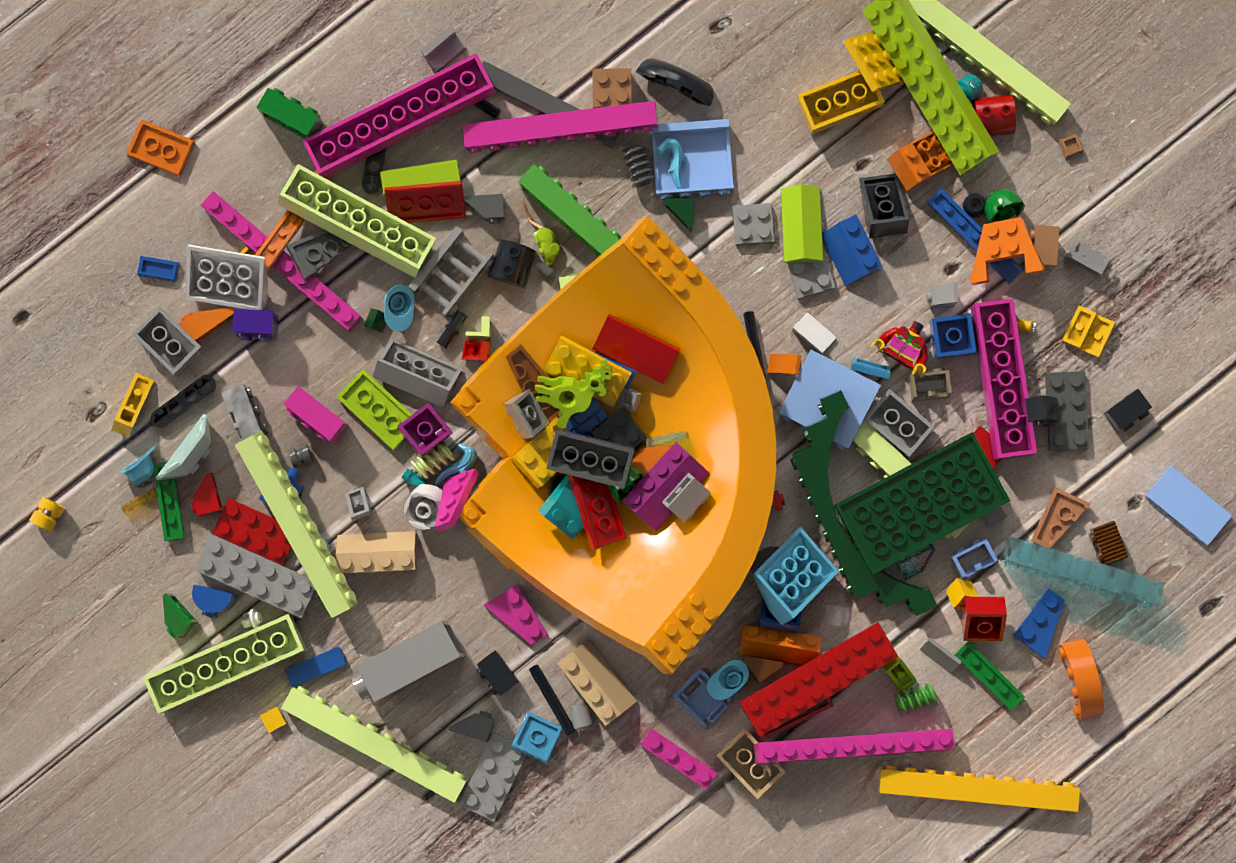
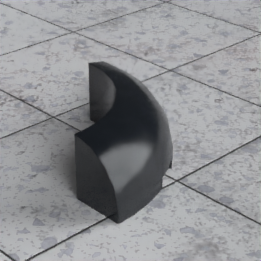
M651 58L643 61L636 70V73L646 80L665 87L669 85L697 104L710 106L714 97L712 86L682 68Z

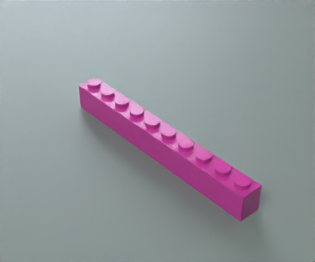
M655 101L462 125L464 146L470 153H480L482 149L497 151L505 146H508V148H519L521 144L537 146L539 142L554 144L562 139L576 141L578 137L594 139L597 137L596 135L603 134L605 137H611L619 132L633 134L635 130L651 132L654 131V128H659Z
M214 191L200 205L255 253H257L268 238ZM285 251L282 252L272 266L348 332L351 333L363 319L361 315L313 275L304 281L292 257Z
M953 729L762 742L754 745L755 765L950 751L955 749Z

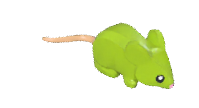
M521 198L530 223L539 228L533 234L538 247H540L541 256H545L546 265L550 266L561 251L560 246L556 243V236L552 230L532 220L524 199Z

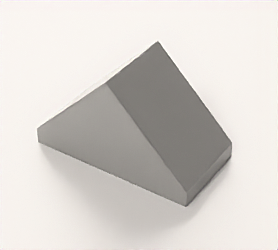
M364 487L345 493L352 521L356 522L373 515Z

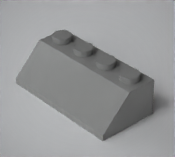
M391 338L377 360L373 377L444 408L451 397L462 368Z

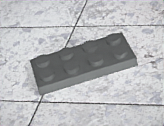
M1085 371L1045 373L1046 396L1057 398L1060 421L1054 422V426L1048 427L1049 451L1088 450L1089 433Z

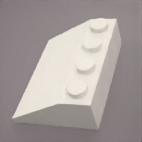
M194 245L187 246L185 299L241 309L263 310L268 298L265 257Z

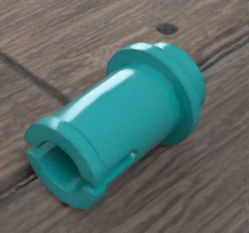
M407 468L401 477L404 483L408 482L415 488L420 484L427 483V480L415 474L413 469L409 470Z

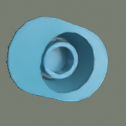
M406 285L394 286L384 298L385 322L390 329L397 332L407 329L413 320L414 293Z
M156 445L118 474L124 473L134 485L149 479L154 471L150 453L156 448Z
M740 660L727 662L708 680L707 692L716 700H725L735 693L741 692L746 687L749 678L747 665Z

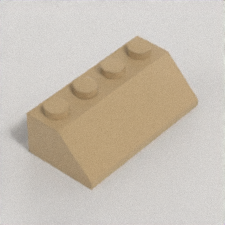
M416 531L337 535V566L343 574L417 570Z
M589 639L557 663L605 726L637 702Z

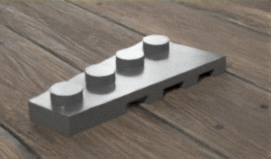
M323 230L287 245V250L305 281L352 246V244Z

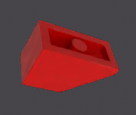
M211 472L206 473L193 495L194 502H191L193 513H197L199 517L223 510L214 473Z

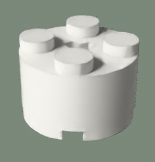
M420 484L412 491L404 506V513L412 526L422 530L435 526L441 502V489L429 484Z

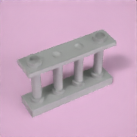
M458 226L453 229L409 285V288L415 294L418 291H423L443 306L445 310L442 313L445 317H448L449 314L452 316L459 307L457 304L484 269L488 270L494 262L493 253L489 252L487 256H484L464 240L462 236L464 234L463 230ZM454 245H459L481 262L475 271H472L451 255V249ZM442 261H448L469 277L463 287L439 270L440 267L438 266ZM430 276H436L457 293L451 302L428 286L426 281Z

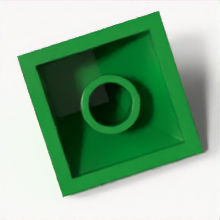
M165 593L163 595L165 625L168 627L166 630L173 638H183L199 622L174 594Z

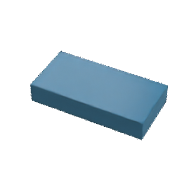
M856 357L853 358L851 363V370L886 379L890 377V366Z

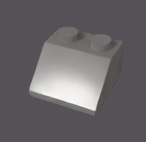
M530 389L512 397L504 404L506 413L513 420L517 432L521 434L523 439L534 437L549 424L538 402H535V397Z

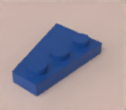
M1048 588L1013 636L1043 659H1046L1065 600Z

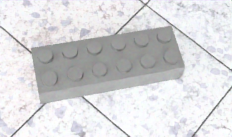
M210 534L194 569L304 619L317 592L309 577L213 534Z

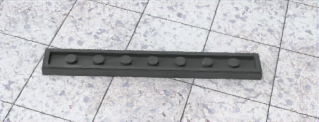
M486 61L482 63L494 89L543 114L580 110ZM620 132L611 137H605L604 134L596 135L597 137L594 140L612 148Z

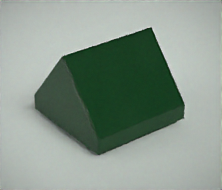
M371 308L364 327L382 333L386 324L384 312Z

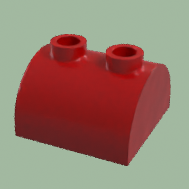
M1012 95L980 97L972 101L975 112L990 136L1015 133L1016 110Z

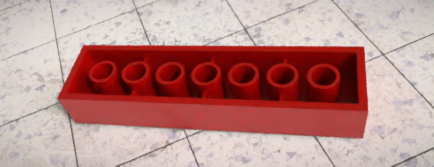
M876 622L739 701L758 736L761 737L899 656L879 622Z

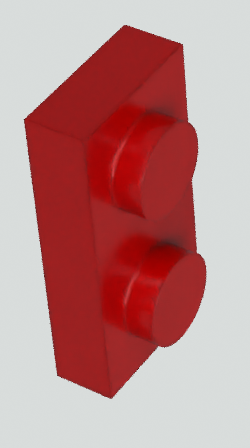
M465 341L461 360L486 361L490 354V342Z

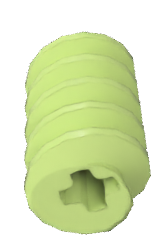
M444 441L443 445L439 444L436 446V450L433 448L430 451L431 454L427 453L424 455V459L417 456V464L412 460L410 461L421 477L429 479L428 472L434 475L436 474L435 467L441 470V463L447 466V458L452 461L455 460L453 453Z

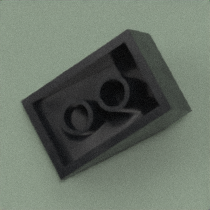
M896 173L859 178L869 238L908 233L909 216L900 181Z

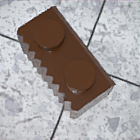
M1115 521L1090 529L1091 533L1088 536L1092 545L1097 547L1096 557L1099 563L1107 566L1129 557Z

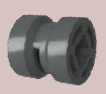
M307 444L297 450H288L294 469L300 467L303 463H313L311 451Z

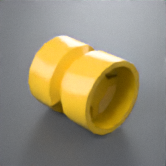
M42 496L37 505L39 509L33 512L29 521L52 532L57 524L56 518L61 517L65 507ZM46 509L52 512L51 516L44 513Z

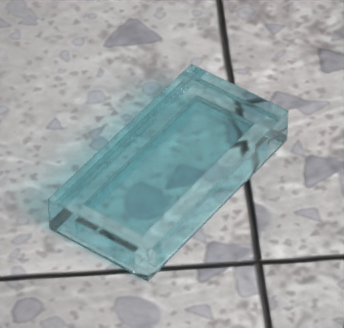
M687 431L649 438L646 440L647 447L670 443L689 439Z

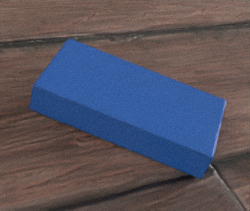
M140 256L137 275L176 282L180 263Z

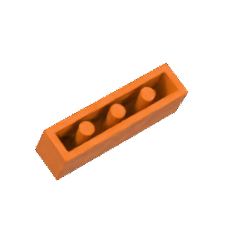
M743 624L739 654L803 665L820 655L822 637Z

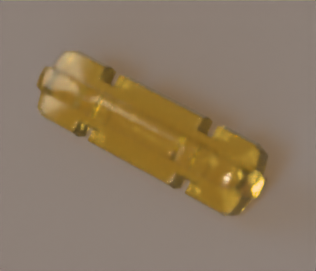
M152 488L146 494L143 493L132 499L130 503L123 504L121 506L123 512L128 515L134 512V509L137 510L150 503V500L157 499V491Z

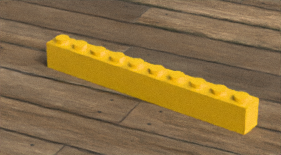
M885 765V769L880 768L879 793L1078 812L1080 788L1075 787V783L1063 782L1062 786L1055 785V781L1043 780V784L1035 783V779L1023 778V782L1015 781V777L1003 776V780L995 779V775L984 774V778L976 777L975 773L965 772L964 776H957L955 771H944V774H936L934 769H924V772H916L917 768L905 767V770H897V766Z

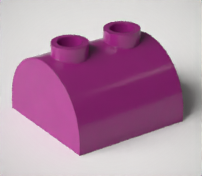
M429 403L397 426L403 438L421 458L453 434Z

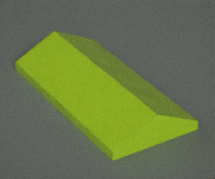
M800 184L781 188L784 263L823 262L820 187Z

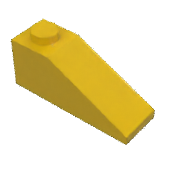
M135 373L114 419L112 431L130 437L154 382L153 379Z

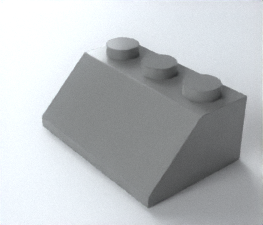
M160 306L132 334L176 377H179L193 362L201 349V346Z
M890 389L864 418L909 457L934 429L930 422Z

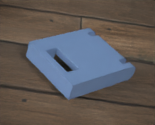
M699 668L673 697L707 729L709 726L704 720L707 719L712 724L728 706L723 700H716L709 695L707 683L710 677ZM697 678L701 684L687 697L683 693L684 689ZM731 698L726 699L730 704L734 702Z

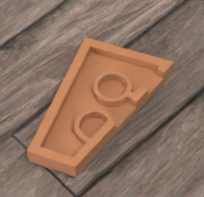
M1055 487L1031 542L1050 549L1091 503Z

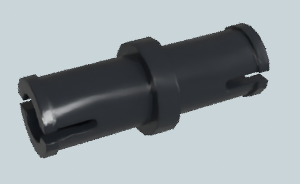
M457 310L450 323L445 325L446 329L436 342L447 349L454 336L459 334L458 330L468 316Z

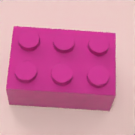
M299 386L283 404L287 407V413L297 420L299 417L303 419L301 424L312 432L316 429L318 431L316 435L326 443L331 441L335 444L349 426Z

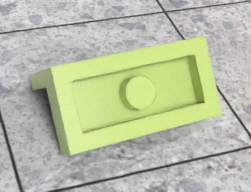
M482 316L481 332H466L467 339L491 341V318L489 316Z

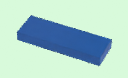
M340 646L289 667L285 669L291 687H296L347 665Z

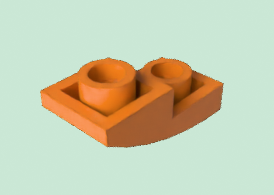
M770 354L767 373L798 375L802 366L801 355Z

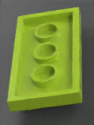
M362 369L340 392L337 398L392 450H395L404 440L397 426L412 414Z

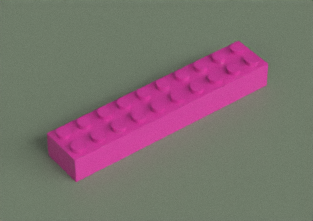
M476 53L302 141L319 175L327 178L496 94Z

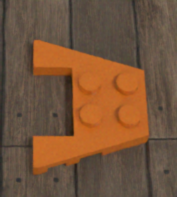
M1021 217L983 225L970 284L978 285L990 282L988 263L1025 256L1026 274L1031 275L1045 272V267L1041 263L1038 251L1035 249L1027 226Z

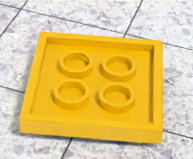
M874 31L850 37L843 42L872 92L904 82Z

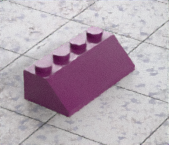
M675 442L622 501L653 530L657 531L673 513L662 503L663 500L688 473L701 483L709 472Z

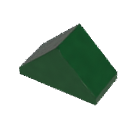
M665 199L663 205L691 232L694 224V199Z

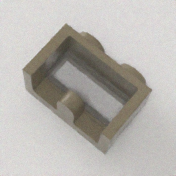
M943 368L933 369L932 372L925 373L922 378H920L921 373L918 371L914 375L910 374L911 402L951 397L952 387L949 370L944 371Z

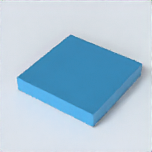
M527 712L511 748L547 764L563 729L550 721Z

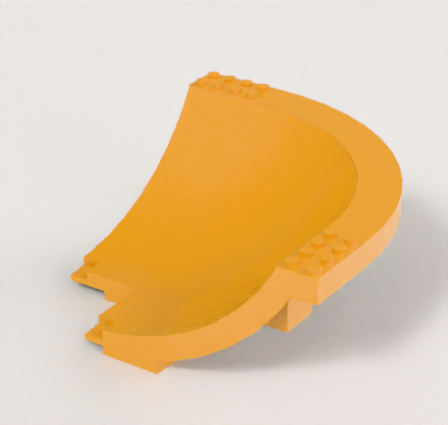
M649 216L639 219L623 238L582 270L501 347H498L462 386L460 392L450 403L476 428L475 432L502 457L499 463L477 486L478 489L465 503L459 519L467 526L466 529L507 569L515 570L553 601L593 628L625 647L645 656L662 674H673L725 610L740 589L756 558L766 531L773 502L776 477V435L773 409L766 380L756 352L741 322L723 295L706 275ZM611 314L680 348L664 384L636 371L630 387L642 393L637 412L632 413L628 411V413L650 438L639 450L643 447L674 445L677 442L709 472L701 484L711 493L708 495L707 501L699 505L690 519L683 522L672 513L657 531L653 530L632 509L620 501V504L616 503L627 538L591 550L584 527L574 539H571L538 511L549 497L548 487L551 481L564 473L556 472L541 487L536 488L510 460L532 438L523 439L521 434L517 432L513 420L506 413L504 407L508 400L522 393L505 356L521 344L543 370L561 336L588 350L601 354L592 348L607 316ZM545 372V374H546L549 378H556V377H554V376L548 374L547 372ZM619 398L614 407L596 399L609 417L621 408L617 404Z

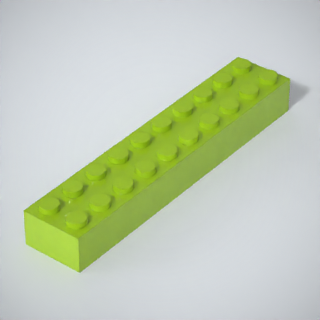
M875 0L862 10L863 14L960 175L969 173L998 154V148L910 1Z

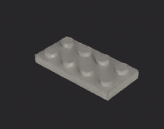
M493 733L459 805L494 822L526 755L512 749V741Z

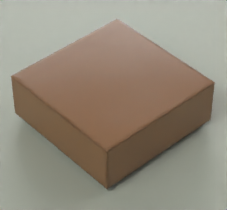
M1077 133L1058 140L1065 158L1084 151Z

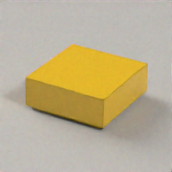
M278 706L260 715L268 733L287 724Z

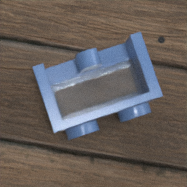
M978 539L970 544V548L966 550L960 548L953 552L954 556L951 557V561L960 579L964 580L997 563L998 559L987 539L984 541Z

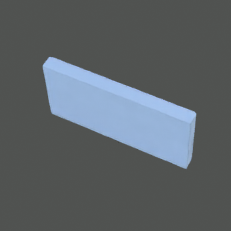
M1172 466L1167 468L1145 495L1206 546L1210 544L1232 516Z

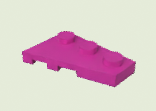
M518 585L513 586L484 604L485 607L531 645L548 635Z

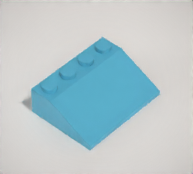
M799 527L752 575L768 610L783 625L795 618L839 570L805 531Z

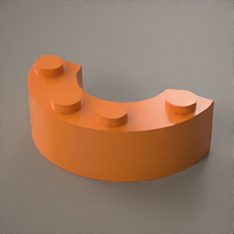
M1082 638L1061 643L1058 653L1060 659L1064 660L1068 667L1066 668L1068 679H1072L1073 682L1071 692L1075 699V706L1072 707L1075 718H1078L1080 721L1103 715L1104 700L1101 683L1087 642Z

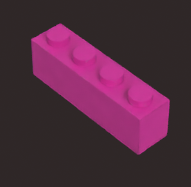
M652 728L641 743L642 747L706 790L717 775L715 770Z

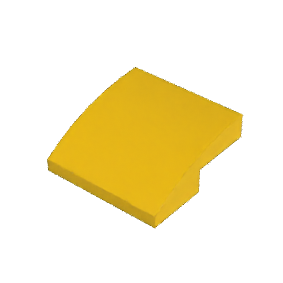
M1078 306L1062 341L1100 359L1116 323L1097 315L1096 312Z

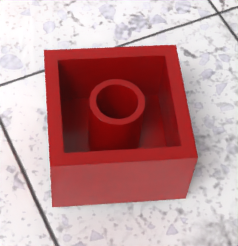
M965 597L961 622L963 641H1003L1007 617L1005 597Z

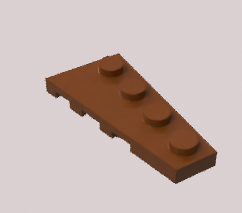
M519 344L505 356L522 392L530 389L534 397L543 396L545 394L535 391V385H548H545L544 382H537V376H548L526 349ZM538 402L549 423L559 415L560 409L554 408L548 403Z

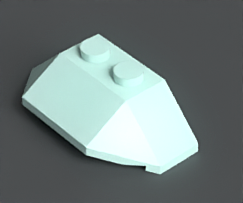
M203 414L156 476L157 480L186 477L189 473L194 474L200 466L197 464L201 457L205 459L211 451L208 448L212 442L207 415Z

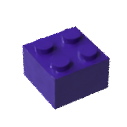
M234 309L232 332L244 341H252V338H257L263 342H272V339H277L279 316L270 310Z

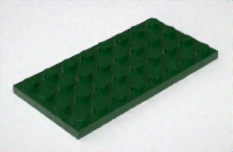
M971 432L835 504L834 507L871 575L1011 500L974 433Z

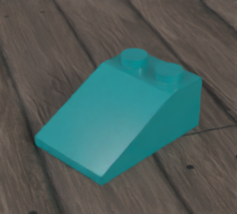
M567 474L538 511L567 536L574 539L584 526Z

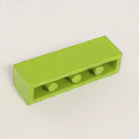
M457 160L380 171L384 196L385 187L461 181Z

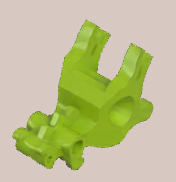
M604 359L601 362L600 368H593L592 373L585 372L586 380L580 379L579 381L574 377L559 376L557 378L537 376V382H544L548 386L535 385L537 393L545 394L543 396H536L535 402L548 403L554 408L560 409L557 426L563 429L566 427L571 415L583 412L590 406L591 399L596 392L600 391L599 396L606 395V387L608 385L606 379L611 380L612 367L607 365L608 360Z

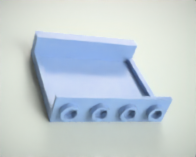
M729 119L658 124L659 128H654V131H651L656 197H660L663 200L672 199V196L680 195V198L692 197L691 194H699L700 197L711 196V193L729 195L730 192L734 191ZM669 138L679 142L686 160V165L681 164L680 168L683 189L676 187L672 174L668 173L671 166L669 152L666 150L659 154L656 150L658 146Z
M810 350L778 413L782 414L781 418L791 423L794 420L799 423V428L807 431V425L827 417L826 414L822 415L819 410L818 404L821 403L819 399L841 389L849 409L844 411L833 437V441H835L833 445L842 450L845 447L849 449L881 385L814 350Z

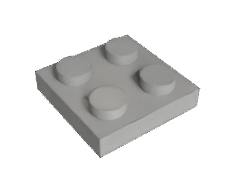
M771 203L732 206L735 245L774 243Z
M824 250L823 262L787 263L797 299L835 288Z

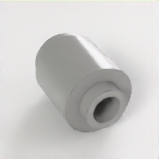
M585 701L570 705L571 710L569 712L574 729L578 728L579 732L590 729L593 721Z

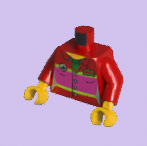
M913 321L909 329L901 326L900 328L893 327L883 332L870 345V348L872 346L878 347L876 353L882 352L908 369L913 370V375L918 371L921 373L920 378H922L926 372L928 351L926 344H924L925 339L919 336L924 326L917 321Z

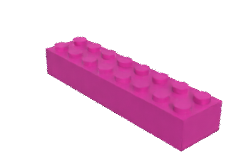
M1013 298L974 303L970 309L993 460L1032 456L1037 453L1033 423L1028 422L1025 399L1029 397Z

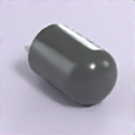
M545 261L536 264L538 266L537 270L547 279H552L555 276V270L551 266H547Z

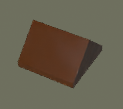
M742 656L743 662L759 683L783 667V662Z

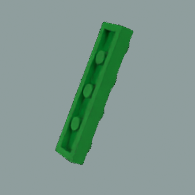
M162 462L153 465L164 541L184 539L185 534L176 478L156 479V476L167 463Z
M969 641L954 654L1010 711L1025 698Z

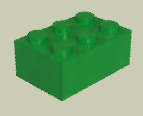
M267 88L256 107L263 117L303 139L319 132L323 122L318 111L309 106L307 109L304 108L300 101L293 97L288 99L284 96L285 93L277 88L273 90Z

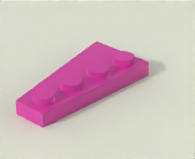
M475 469L462 471L458 475L445 479L435 522V528L438 532L454 528L479 475Z

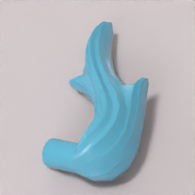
M669 138L658 146L656 150L659 154L666 150L669 152L671 166L668 173L672 174L676 187L683 189L680 168L681 164L686 165V160L679 142Z
M459 443L456 449L464 453L462 459L455 464L447 466L444 464L446 469L437 477L436 486L453 474L468 471L477 459L476 450L473 447Z

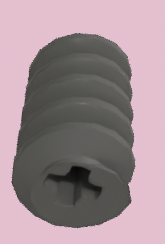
M635 145L622 150L627 152L624 154V159L628 160L626 166L631 167L628 169V173L633 174L630 177V181L634 182L632 188L646 186L650 184V180L655 178L654 175H648L653 169L646 168V165L651 163L649 160H644L648 156V153H642L646 146Z

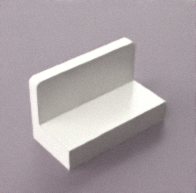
M806 313L792 328V331L821 355L836 339L835 335L809 313Z

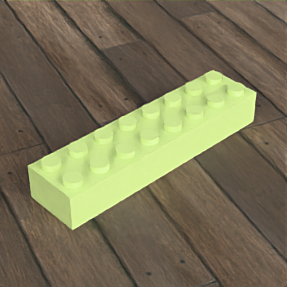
M299 164L279 195L277 203L279 206L416 278L436 240L432 235Z
M287 614L143 677L157 713L161 714L307 651L292 614Z

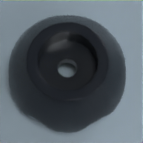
M973 193L965 198L962 207L970 217H980L985 212L986 200L982 195Z

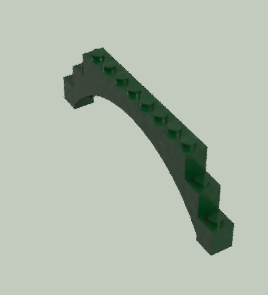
M841 389L820 398L819 410L822 415L826 414L827 417L806 426L805 437L808 443L812 442L813 445L792 453L793 459H790L794 470L798 469L801 477H798L802 488L806 487L809 492L806 497L810 506L814 505L817 510L814 515L818 524L822 523L825 528L822 533L826 542L830 541L833 546L830 549L834 560L839 559L841 566L838 569L842 578L847 577L849 584L846 587L850 596L855 595V598L858 599L878 590L879 592L876 593L879 603H884L886 608L908 598V601L905 603L909 612L914 611L916 616L938 607L929 586L922 588L908 584L882 570L871 575L858 549L845 533L832 503L828 467L831 444L837 425L844 411L849 409V406Z

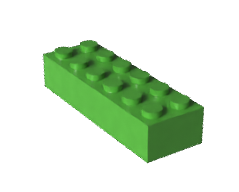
M533 164L518 181L522 191L598 257L620 240L621 236L615 230L610 231L603 219L599 216L595 218L591 213L592 210L585 204L581 206L577 201L578 198L572 192L568 191L566 193L562 188L563 185L554 178L552 180L549 178L548 172L542 166L537 167Z

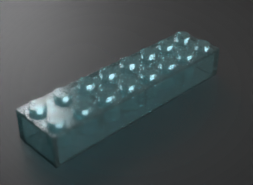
M1014 537L1006 538L1000 559L1001 562H1005L1004 566L1013 569L1021 567L1024 568L1023 572L1033 575L1042 573L1043 578L1049 580L1062 579L1061 583L1069 586L1078 584L1080 589L1090 592L1098 590L1100 595L1106 597H1114L1115 595L1118 596L1119 601L1133 603L1135 601L1137 606L1147 609L1159 606L1165 582Z

